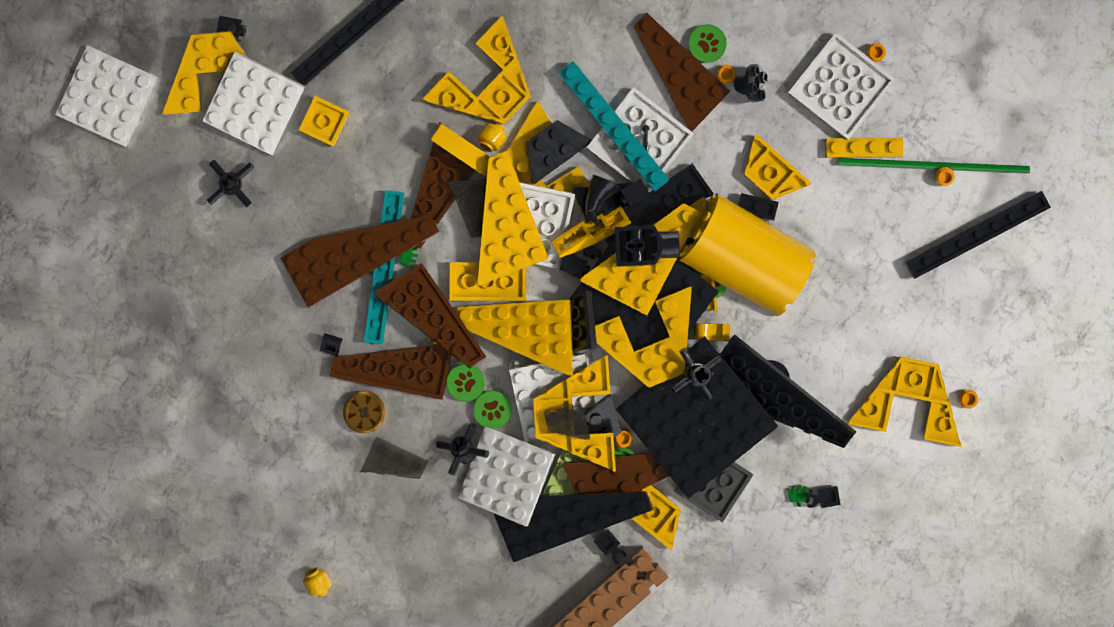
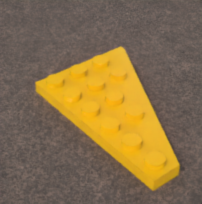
M507 150L488 159L477 281L479 286L549 259Z
M683 203L654 224L658 231L678 230L681 252L701 212ZM615 253L584 275L580 281L648 315L677 258L660 259L658 264L653 266L617 267Z
M571 300L457 307V315L468 331L566 375L573 376Z

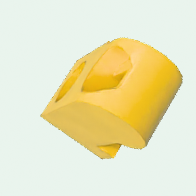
M695 323L694 339H701L706 336L708 340L729 342L730 324Z

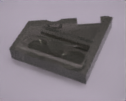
M582 403L544 412L549 432L584 440L591 439Z

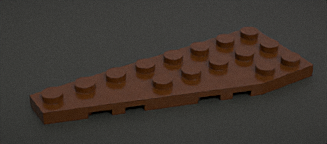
M425 215L314 238L282 256L281 260L305 304L310 308L441 231L432 215Z

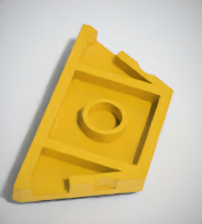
M758 134L754 136L744 176L771 200L811 185L807 178Z
M650 485L640 491H647L654 509L631 519L671 550L681 508Z

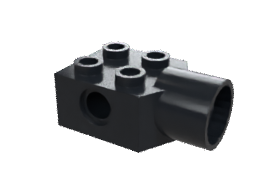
M654 225L615 227L617 267L657 265L660 259L680 258L678 230L658 231Z

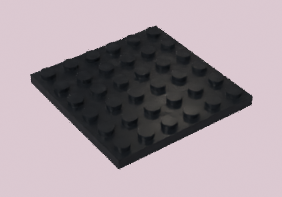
M615 238L591 270L616 253ZM676 259L655 301L691 286L689 332L720 291ZM583 282L573 293L591 291L595 326L619 316L634 352L670 337L655 302L648 315H645Z
M706 336L690 347L688 352L694 362L705 364L716 355H719L722 359L719 364L710 369L711 378L707 386L714 396L712 399L706 400L700 387L691 384L674 393L671 386L684 378V374H681L650 388L644 385L616 408V411L688 499L778 427V424Z

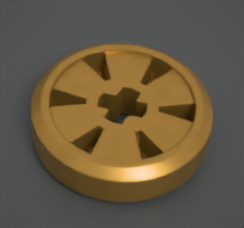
M360 391L353 394L347 399L343 408V417L350 429L358 433L375 431L382 425L386 416V409L382 399L369 391ZM367 407L369 416H360V408L364 409Z

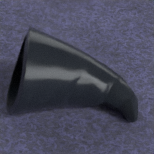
M594 174L586 194L585 214L590 222L598 225L597 212L605 201L620 191L621 188L612 181Z

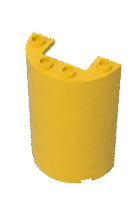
M718 193L713 194L707 203L709 207L707 208L708 212L703 218L702 222L704 224L702 228L695 232L693 244L688 243L687 246H683L679 261L771 314L780 316L787 310L785 306L787 304L792 305L804 288L814 266V263L811 261L812 258H816L815 250Z

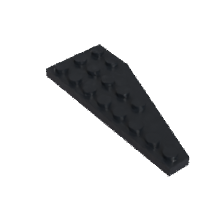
M733 335L721 351L720 355L775 421L792 428L796 427L804 430L803 432L819 436L822 440L845 448L857 433V431L738 336Z
M647 491L572 493L563 495L544 494L539 495L528 526L521 525L498 514H493L514 563L650 512L654 508Z

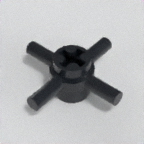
M215 159L211 161L209 165L218 174L220 179L219 189L207 199L208 203L213 205L224 194L236 195L246 208L249 207L252 202L243 193L241 188L243 185L242 178L255 168L252 163L249 162L238 173H226ZM230 178V180L236 182V186L228 190L226 186H228L227 180Z
M682 348L679 352L687 366L684 370V378L671 386L672 391L677 393L688 384L700 387L706 400L712 399L714 396L707 386L711 378L710 369L719 364L722 359L719 355H716L705 364L694 362L688 350Z
M470 423L465 436H458L451 443L436 442V448L449 450L454 456L448 474L455 476L460 463L469 464L476 456L488 458V450L474 448L471 442L477 427L476 424Z

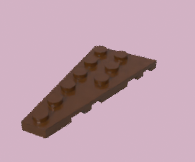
M646 13L634 25V29L687 128L693 132L729 94L730 90L655 19Z
M433 142L411 218L432 215L438 225L473 176L475 170ZM426 241L422 242L416 247L421 249Z
M422 263L374 292V296L469 369L486 358L484 352Z
M436 345L334 357L330 377L443 400L452 355L441 346Z
M651 453L616 456L615 472L589 460L562 463L575 493L640 491L669 477Z

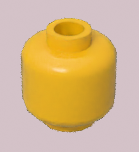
M498 123L485 125L478 136L479 145L488 152L498 151L507 138L504 127Z
M318 567L307 571L303 579V583L311 596H325L332 584L325 570L318 569Z

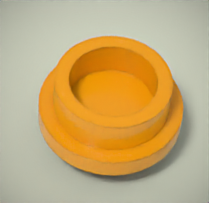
M873 43L867 48L866 55L873 62H880L884 59L886 50L882 44Z
M722 65L718 68L716 76L721 83L729 84L735 79L736 72L732 66Z
M941 167L935 173V180L941 186H948L954 181V172L949 167Z
M964 390L959 395V403L962 407L971 409L977 405L978 395L973 390Z
M621 429V433L614 438L617 446L626 448L633 442V435L628 429Z

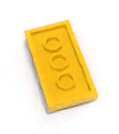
M450 262L449 301H526V268L479 286L477 282L479 262Z

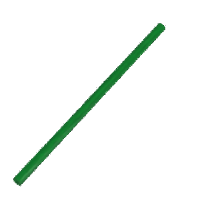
M838 158V165L936 170L941 167H949L952 170L1030 173V166Z

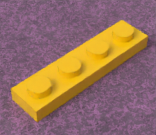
M903 137L850 138L849 140L846 138L825 139L826 158L903 157Z

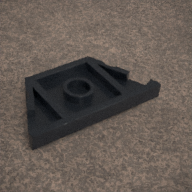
M558 120L551 123L525 142L526 151L529 156L528 164L531 170V183L536 184L588 146L592 139Z
M607 394L574 421L575 434L613 432L615 438L621 433L611 394Z

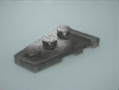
M487 179L448 181L470 237H482Z
M376 437L360 472L420 479L428 460Z

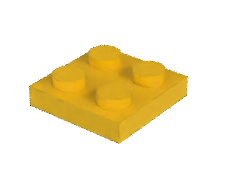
M314 96L299 131L334 147L350 112Z

